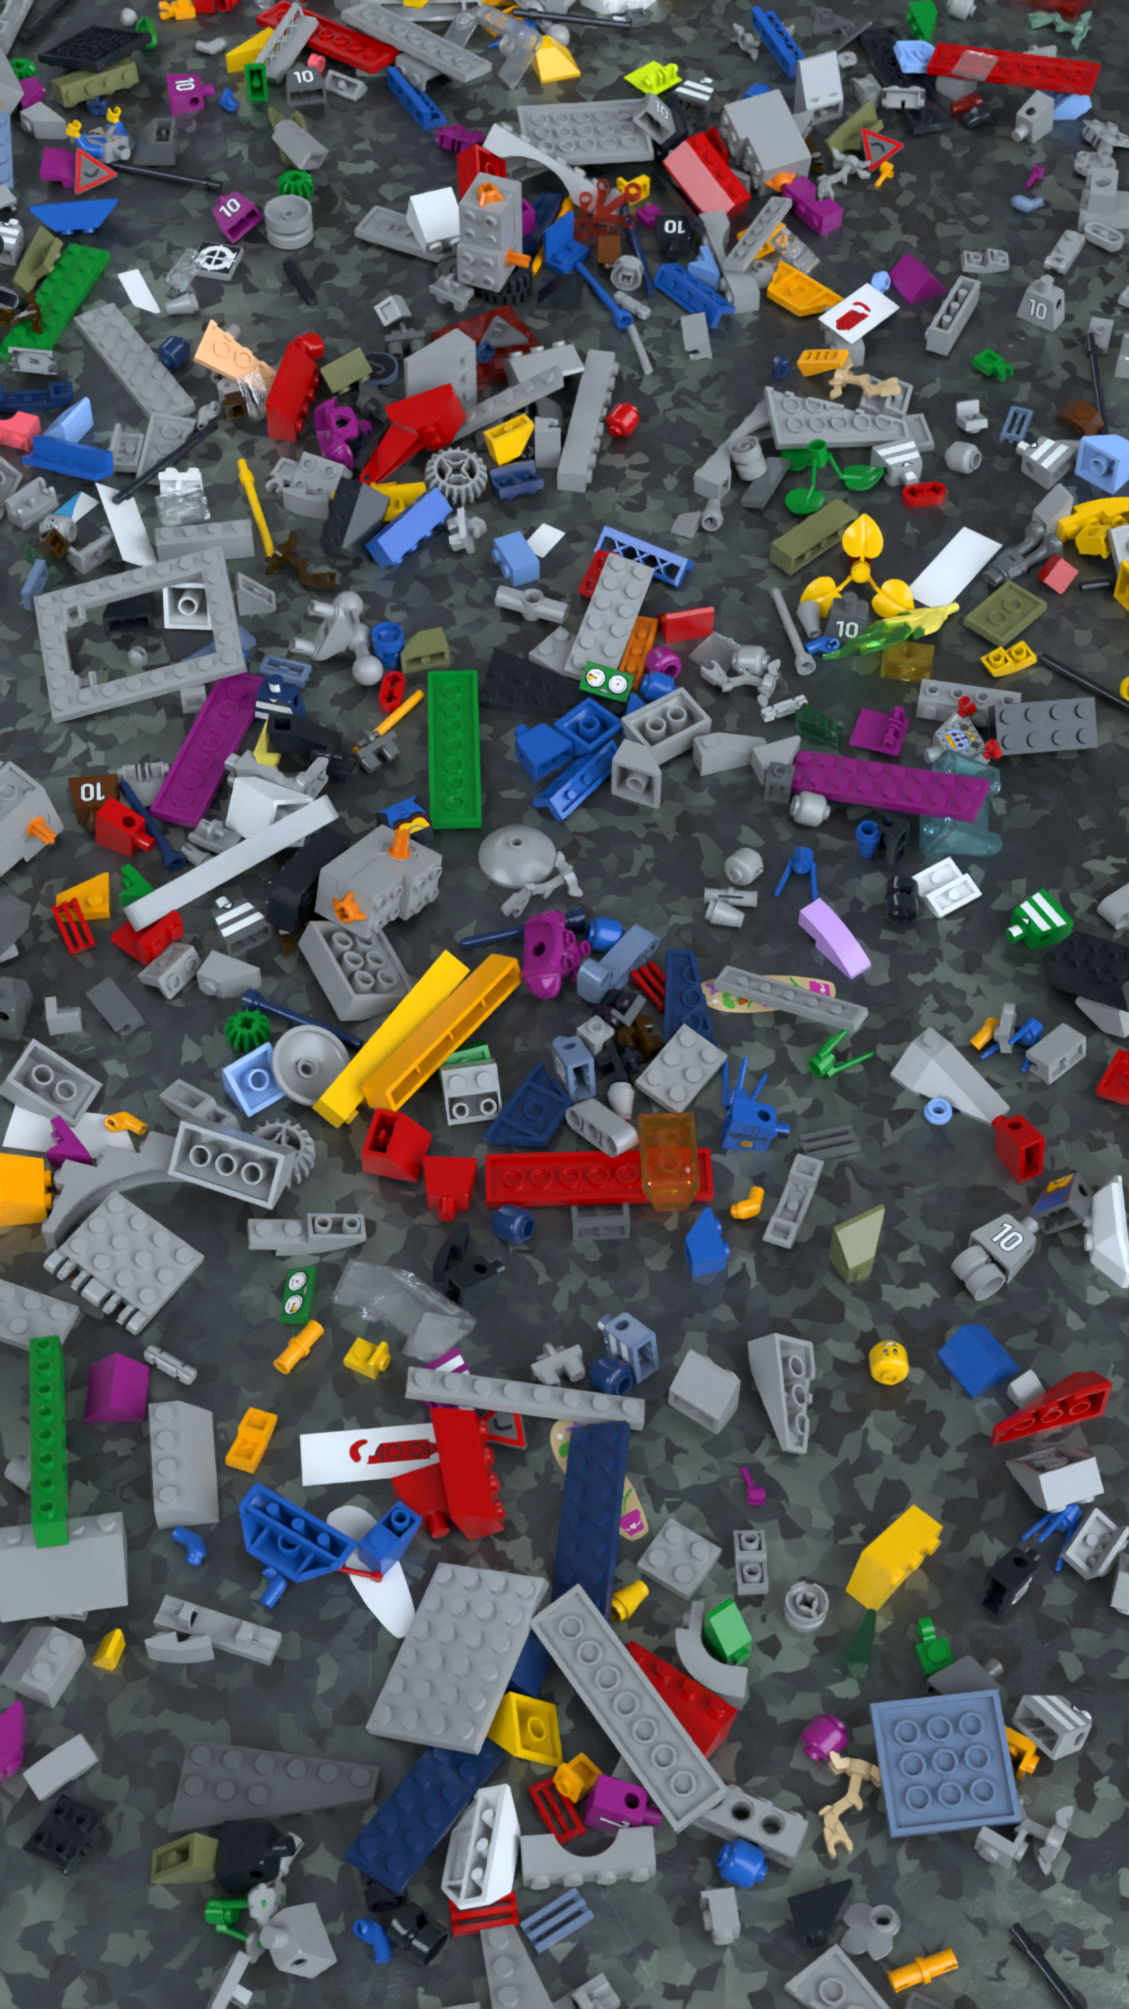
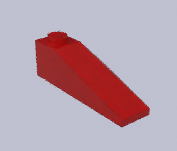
M1095 1371L1086 1373L1075 1372L994 1426L990 1439L991 1445H999L1102 1416L1112 1389L1111 1382Z

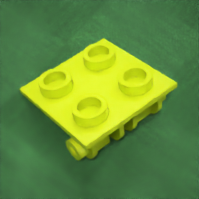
M656 61L624 77L625 80L644 93L648 94L651 92L654 95L682 81L681 78L676 76L678 71L676 64L669 63L663 67Z

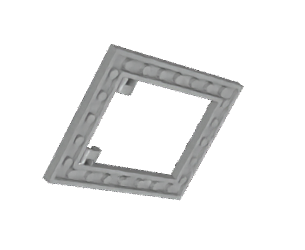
M222 546L33 597L52 719L55 724L247 672ZM203 578L217 653L99 685L95 671L87 672L88 676L86 678H80L78 675H75L74 670L71 668L66 632H68L67 627H77L88 621L86 609ZM71 613H78V616L76 617L70 616Z

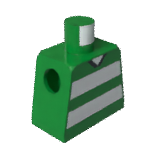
M1043 888L1013 910L1011 927L1005 930V935L1012 944L1023 940L1030 949L1036 950L1062 942L1072 933L1074 921Z

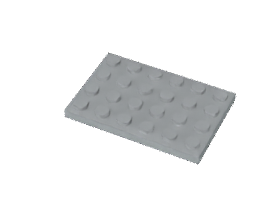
M641 99L517 106L520 133L529 136L532 139L531 143L538 146V144L547 147L550 150L549 154L555 158L559 155L568 161L567 165L623 163L654 159L650 135L633 121L635 105ZM525 157L527 168L547 167L539 161Z
M439 1562L367 1722L366 1730L372 1735L479 1755L531 1630L530 1620L537 1615L549 1587L545 1578Z

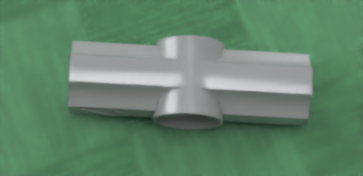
M500 585L497 590L495 605L521 612L522 616L528 621H537L542 618L566 624L568 620L570 604L545 598L538 589L531 588L521 591Z

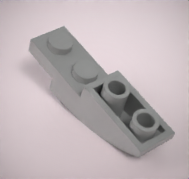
M307 1213L305 1220L248 1219L247 1222L249 1250H275L276 1256L322 1253L366 1241L364 1214Z

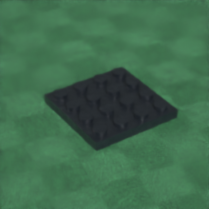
M91 25L37 54L39 63L48 64V66L58 65L63 66L65 69L77 68L79 71L91 70L93 73H100L105 70V67L117 64L118 60L130 57L134 51L146 48L145 45L153 42L152 34L147 32Z

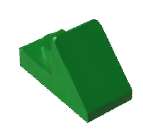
M129 863L120 868L122 875L120 882L125 890L118 895L122 910L152 893L155 889Z

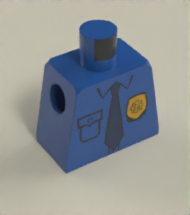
M734 1096L722 1125L721 1149L766 1151L772 1138L788 1139L790 1124L776 1122V1108L774 1106Z

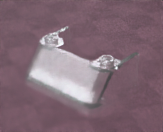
M489 4L480 5L458 13L443 38L463 48L477 24L503 37L499 48L507 59L497 75L511 90H514L542 45L543 39L541 34L536 29Z
M351 1258L330 1299L333 1303L356 1308L359 1310L358 1315L365 1320L374 1322L375 1319L384 1320L408 1337L402 1350L403 1354L417 1357L428 1363L431 1360L441 1358L472 1332L477 1322L474 1316L415 1275L399 1268Z

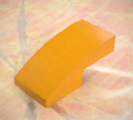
M249 1407L238 1427V1436L226 1455V1465L254 1474L269 1443L278 1415Z

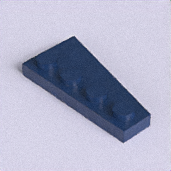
M667 948L663 1048L683 1024H686L718 1048L712 1031L711 1017L709 1018L706 1007V997L701 987V977L694 951Z

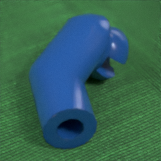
M226 88L219 99V105L228 112H234L237 109L238 101H232L233 92L231 89Z
M178 1525L173 1531L172 1539L186 1546L188 1553L185 1556V1560L187 1563L194 1566L200 1565L202 1558L206 1556L203 1538Z
M265 1564L262 1568V1574L267 1576L268 1588L259 1601L267 1608L272 1609L285 1591L287 1582L286 1576Z
M370 1918L357 1919L353 1924V1933L359 1939L373 1946L375 1963L383 1964L392 1960L389 1939L386 1938L387 1929Z

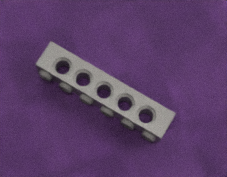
M621 1755L612 1778L645 1788ZM726 1783L725 1786L730 1791V1794L691 1823L730 1842L741 1838L760 1847L764 1852V1857L792 1869L806 1836L809 1822L804 1820L803 1816L795 1811L786 1810L785 1812L774 1807L772 1802L763 1797L753 1798L744 1794L738 1786ZM648 1793L646 1804L657 1806ZM736 1811H743L749 1817L745 1820H738L732 1814ZM767 1824L775 1825L779 1829V1831L777 1833L770 1834L764 1831L762 1827Z

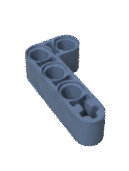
M638 924L633 925L599 963L589 958L582 964L577 975V995L588 1002L604 1005L605 997L614 989L620 990L631 979V971H638L653 955L660 943V937Z

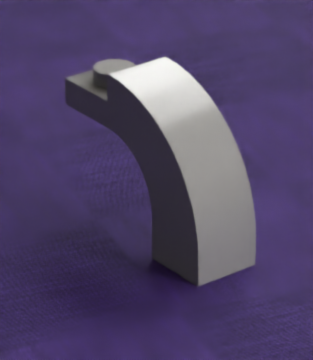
M692 1600L691 1612L685 1611L683 1629L676 1628L674 1650L678 1669L736 1709L743 1710L748 1668L720 1663L706 1652L701 1640L705 1602Z

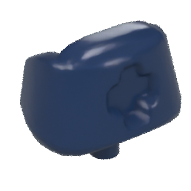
M94 96L95 101L86 102L90 115L104 116L107 114V100L99 101V96Z
M484 340L479 347L475 345L476 362L487 364L494 357L495 348L487 340Z
M777 355L773 359L772 375L774 378L787 377L790 372V362L784 355Z

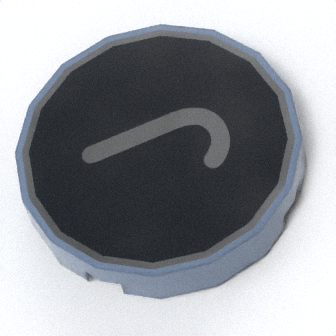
M382 352L364 354L373 372L369 374L370 379L361 384L365 383L371 388H378V385L383 384L387 386L396 380L398 376V363L394 357Z

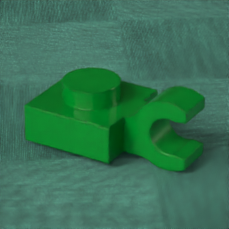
M930 1616L917 1620L919 1625L916 1626V1631L921 1644H917L914 1649L925 1679L955 1662L946 1637L936 1639Z

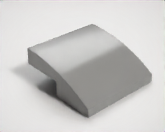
M869 375L870 380L868 382L871 385H876L882 381ZM897 379L898 384H900L901 393L884 397L874 395L868 398L863 390L858 409L865 410L864 413L874 416L882 414L901 419V416L906 415L913 385Z

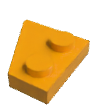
M109 872L100 874L57 894L56 906L61 905L64 901L66 903L70 902L72 898L76 897L85 920L110 918ZM75 908L69 909L74 921H78L79 918ZM64 911L59 913L63 922L68 921Z

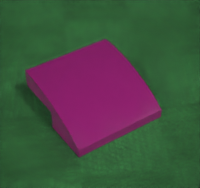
M45 147L40 169L41 181H62L63 188H75L76 153L64 149Z

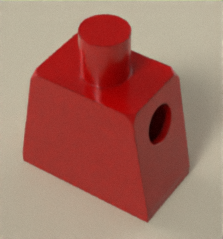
M111 796L96 813L95 843L130 857L133 856L138 848L149 853L154 847L156 839L145 834L146 820Z
M1004 1115L997 1116L991 1123V1126L996 1131L995 1150L1016 1182L1020 1184L1043 1174L1045 1137L1022 1115H1016L1009 1119Z
M423 1156L428 1208L430 1210H438L439 1220L444 1222L453 1221L455 1219V1211H466L469 1208L478 1174L477 1158Z
M440 1462L391 1478L392 1492L397 1502L400 1500L422 1518V1523L418 1530L429 1527L433 1538H441L449 1533L450 1530L446 1521L451 1518Z

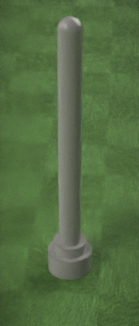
M773 588L771 595L796 654L794 664L797 672L800 675H808L816 668L813 656L804 650L780 589Z

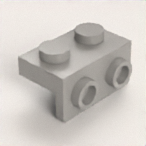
M121 423L115 424L114 431L110 432V447L106 448V450L112 451L113 471L137 473L146 437L145 434L122 433Z
M1097 1507L1092 1508L1088 1511L1060 1556L1086 1580L1098 1576L1103 1577L1113 1567L1111 1561L1115 1555L1126 1547L1129 1526L1125 1525L1118 1528Z

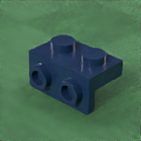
M532 459L489 469L492 492L500 499L510 500L518 494H534L538 489L545 488L543 478L536 473L535 463Z

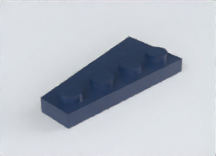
M541 193L531 204V207L535 210V232L522 237V252H539L543 244V232L552 225L564 201L562 193Z

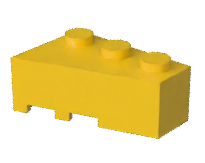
M913 1504L862 1551L845 1591L875 1614L909 1574L920 1566L924 1557L927 1554L931 1556L937 1550L941 1543L938 1537L943 1526Z

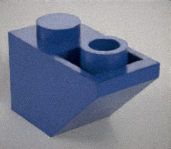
M711 1207L704 1209L685 1238L684 1254L692 1277L725 1270L726 1258L730 1257L727 1241H722L720 1236L722 1234L720 1220L718 1217L714 1218Z
M399 1500L358 1542L359 1560L372 1571L385 1575L405 1553L422 1523V1518Z

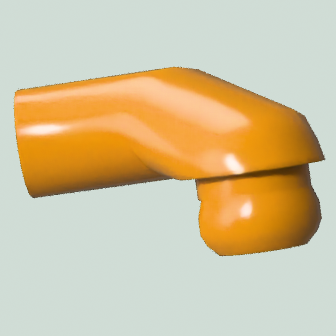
M994 1017L987 1018L984 1026L974 1035L970 1042L980 1050L990 1039L994 1038L995 1025H1000V1020Z
M128 1112L108 1115L104 1120V1126L111 1132L131 1130L137 1135L142 1136L148 1127L146 1123Z
M752 1187L748 1199L739 1201L731 1206L730 1213L735 1219H747L758 1215L762 1205L764 1190L761 1187Z

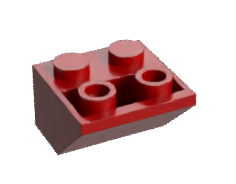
M376 1108L361 1152L363 1172L417 1183L423 1167V1156L427 1154L432 1134L404 1113Z

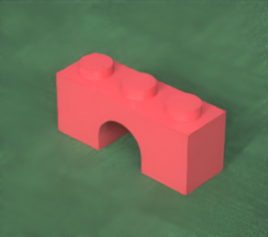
M18 411L11 419L1 420L0 418V444L29 452L33 447V436L42 435L38 416Z

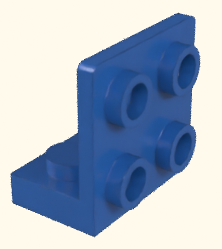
M568 211L544 230L542 235L544 268L558 275L569 274L575 269L577 262L582 263L591 256L590 248L574 240V212Z

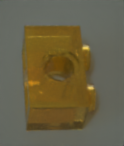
M886 639L880 677L920 683L922 679L930 680L935 645Z

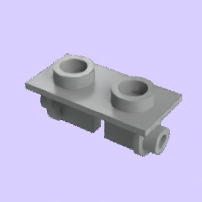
M898 86L883 88L884 98L882 99V107H886V109H901V101H905V109L920 110V107H924L925 89L917 86H911L909 89Z

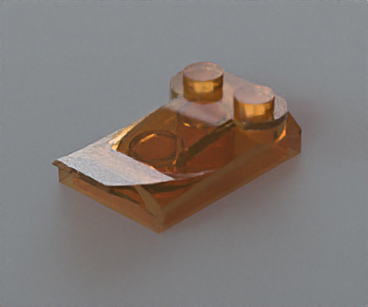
M694 1112L638 1114L642 1192L647 1196L656 1211L687 1210L692 1199L700 1190Z

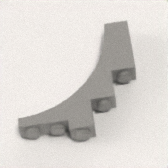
M150 1131L146 1141L143 1140L140 1143L138 1153L108 1145L104 1154L98 1157L96 1167L65 1159L62 1168L57 1169L53 1179V1184L57 1190V1195L53 1202V1210L49 1218L46 1217L41 1227V1233L44 1235L46 1246L58 1249L73 1225L94 1206L104 1201L113 1190L119 1193L140 1185L157 1182H189L168 1175L176 1137Z

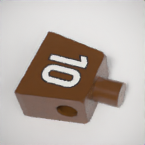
M117 774L68 778L77 822L80 825L87 824L89 831L96 832V813L111 796L119 801L120 788Z

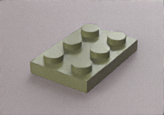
M1008 580L964 618L963 625L998 647L1002 646L1003 648L1047 610L1048 603Z

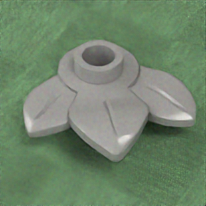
M865 1903L850 1905L842 1920L850 1928L843 1936L840 1948L842 1951L854 1955L868 1951V1954L874 1961L885 1957L892 1950L893 1936L900 1929L898 1913L888 1905H878L874 1908ZM881 1922L888 1923L887 1925H878Z

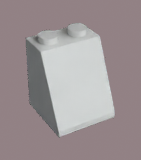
M452 187L410 196L406 220L423 252L437 253L445 248H457L460 241L459 207Z
M203 578L163 588L165 628L212 630Z
M237 777L234 781L225 826L247 839L313 802L314 798L258 777ZM305 837L287 846L286 848L302 847L304 844Z

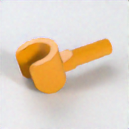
M887 161L883 162L880 166L879 171L882 174L874 184L876 188L887 177L892 178L894 175L892 170L894 166Z

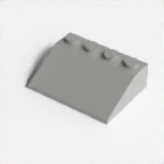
M458 328L404 359L406 398L451 383L463 405L464 411L477 405L475 341Z
M310 921L298 942L301 951L340 1021L365 1020L395 1009L414 988V984L382 929L378 933L375 932L368 939H364L333 921Z
M122 1512L68 1519L69 1545L37 1549L32 1524L0 1528L1 1622L127 1606V1537Z

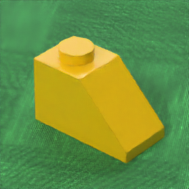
M525 413L483 432L489 454L498 465L509 463L512 459L520 456L534 430V423Z

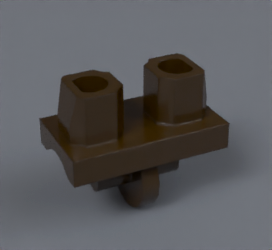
M638 1013L630 1027L619 1025L620 1031L615 1035L618 1045L630 1047L632 1051H639L642 1054V1063H646L649 1055L659 1054L664 1045L661 1036H650L649 1034L654 1028V1022L650 1015H640Z

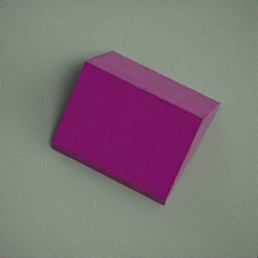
M908 252L888 274L890 285L908 305L947 292V288L928 267Z
M117 1352L90 1366L84 1421L145 1422L150 1374L149 1366Z

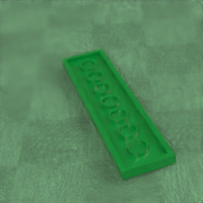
M69 243L54 265V270L46 277L35 294L37 304L41 303L42 305L40 308L42 314L40 325L42 326L43 334L40 335L32 331V322L26 320L19 322L11 329L1 344L0 360L11 362L12 356L8 353V346L51 351L111 259L110 252Z
M477 670L428 671L430 819L433 829L482 828Z

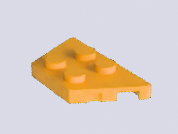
M782 260L779 261L778 269L774 272L772 282L767 289L768 298L799 317L824 312V307L836 306L844 300L843 297Z

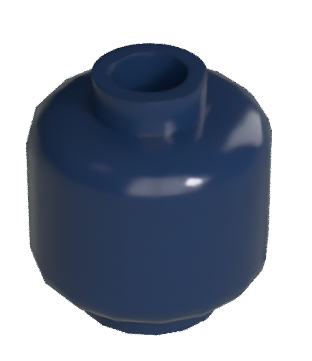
M179 335L176 337L168 336L157 349L158 361H161L167 369L170 367L176 370L180 369L191 355L189 343Z
M506 1203L493 1213L491 1225L493 1233L497 1238L514 1244H520L532 1236L535 1229V1220L528 1209Z
M606 1354L592 1362L589 1382L600 1393L623 1396L632 1387V1369L615 1355Z

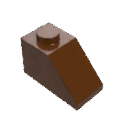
M598 236V265H602V269H613L616 259L620 257V236Z
M1069 399L1055 415L1056 419L1082 437L1094 436L1104 426L1100 411L1082 399Z

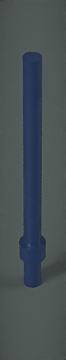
M623 206L621 207L622 223L624 229L628 232L635 257L644 266L642 279L647 295L653 297L656 291L637 235L636 221L634 216L631 215L629 207Z

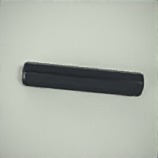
M290 259L284 261L283 270L308 306L316 304L318 302L317 295L294 261Z

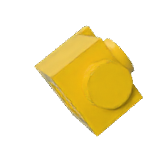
M1085 525L1075 538L1079 553L1092 556L1101 554L1102 558H1107L1112 552L1107 530L1112 529L1111 525Z

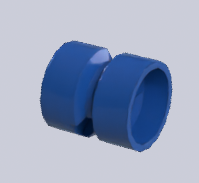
M394 622L379 623L372 629L371 634L373 656L379 659L383 668H396L401 665L400 653L404 650L403 629Z

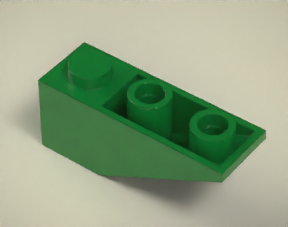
M932 0L911 2L908 4V11L905 12V22L909 24L911 35L915 37L916 41H926L930 44L936 28L937 9Z

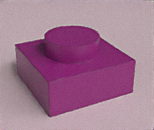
M655 204L636 211V219L647 229L655 226V215H665Z

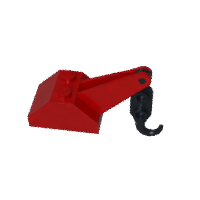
M451 383L385 406L392 425L374 454L371 455L372 458L369 463L364 464L360 469L356 468L357 471L361 472L360 482L371 485V482L380 484L420 449L427 452L440 450L452 442L466 415L463 405ZM341 418L336 422L337 428L347 425L349 422ZM359 424L358 437L349 439L353 463L357 458L358 452L365 449L370 443L369 438L360 429Z

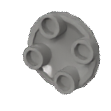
M1105 149L1090 153L1080 151L1077 153L1076 160L1074 161V168L1084 176H1091L1093 167L1116 169V162L1110 157V151Z

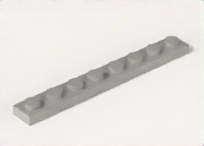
M409 1366L407 1372L405 1398L589 1424L626 1420L630 1425V1429L642 1431L644 1426L645 1399Z

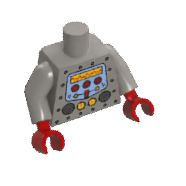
M963 696L958 702L960 710H955L934 733L932 747L923 751L927 764L939 761L947 773L961 772L973 774L979 769L986 768L990 758L999 759L1002 756V750L999 747L998 741L991 739L985 744L969 717H963L965 714L971 715L976 711V705L973 702L970 703V698Z

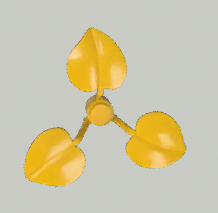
M865 513L846 529L842 538V545L846 553L852 557L860 556V560L853 563L851 574L837 588L831 577L823 576L813 580L804 590L800 600V604L804 601H815L820 607V617L825 618L832 599L835 597L842 598L838 592L851 580L857 583L868 581L878 593L872 599V607L878 615L884 618L905 616L908 614V610L915 609L912 592L905 582L899 579H890L885 581L880 589L870 576V566L864 559L865 557L875 558L880 554L883 548V537L876 522Z

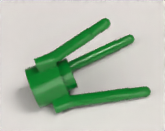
M843 1029L836 1037L834 1034L830 1035L818 1051L807 1060V1066L815 1076L820 1078L826 1075L828 1078H831L835 1073L873 1057L874 1052L870 1051L834 1067L836 1059L830 1051L849 1032Z

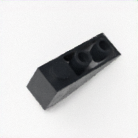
M292 714L268 715L265 733L267 753L310 754L312 747L326 750L329 744L335 745L336 752L343 753L341 733Z

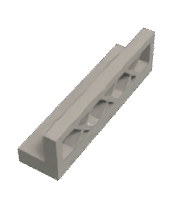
M294 2L254 61V63H263L266 59L267 78L270 83L279 85L318 25L315 17L304 15L299 3ZM295 13H296L297 19H296L295 22L293 23L294 15H295ZM286 28V35L283 38L284 30ZM276 43V50L273 53L274 45Z

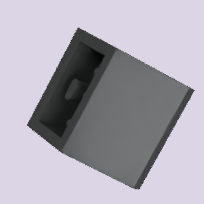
M154 118L136 135L133 156L134 165L169 166L176 164L178 148L176 118Z

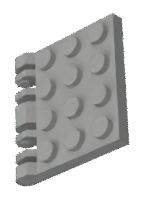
M113 1190L65 1243L47 1258L43 1268L51 1274H55L58 1271L56 1277L62 1281L75 1268L80 1270L81 1273L73 1280L71 1288L75 1291H78L91 1278L92 1280L82 1290L81 1296L96 1307H99L112 1294V1297L102 1309L108 1315L122 1301L127 1307L119 1314L117 1322L124 1325L130 1319L126 1329L136 1336L204 1261V1256Z

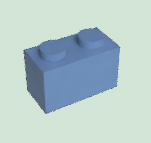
M520 531L494 539V550L491 551L492 558L495 564L500 565L504 578L509 579L513 587L540 579V561Z

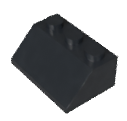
M672 93L663 102L671 110L676 132L661 145L651 137L652 147L656 148V160L660 161L662 169H666L662 163L669 156L668 152L675 150L689 137L688 127L677 93Z
M340 478L320 539L324 553L370 564L372 555L365 545L381 531L391 500L390 497L363 482Z

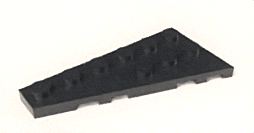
M496 647L494 648L479 698V707L555 719L562 718L588 697L619 719L626 716L628 703L580 690L579 682Z

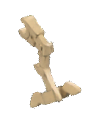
M847 356L842 367L836 369L833 380L828 381L829 385L834 386V390H831L830 393L831 400L842 395L841 387H845L847 383L860 386L868 398L874 395L884 397L901 393L897 377L871 385L868 382L870 380L869 374L854 376L853 372L849 370L853 366L849 356Z
M831 1751L829 1753L831 1762H828V1765L833 1774L836 1776L846 1773L851 1777L847 1795L833 1805H825L818 1813L819 1817H824L823 1835L828 1855L835 1859L837 1854L834 1846L836 1844H843L848 1854L852 1853L853 1850L852 1841L849 1839L838 1816L853 1805L859 1812L862 1811L863 1802L859 1796L861 1781L871 1780L877 1788L882 1786L879 1768L876 1765L856 1758L845 1757L840 1759L839 1753Z

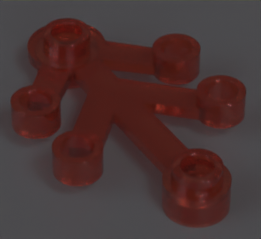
M600 179L596 186L598 194L595 214L587 219L588 206L592 203V195L589 192H582L579 196V203L581 204L579 219L574 221V239L585 241L590 236H609L607 234L609 231H614L616 233L615 236H618V230L614 226H609L606 229L594 227L599 222L632 228L635 225V216L633 214L627 213L621 216L611 213L628 201L637 202L642 194L640 185L629 183L625 187L623 194L605 206L609 182L606 179ZM600 184H606L607 188L604 190L600 189ZM635 188L637 193L631 194L629 190ZM584 196H587L590 200L588 202H583L582 198ZM631 218L633 222L631 224H627L625 222V219ZM583 226L585 231L579 232L577 228Z

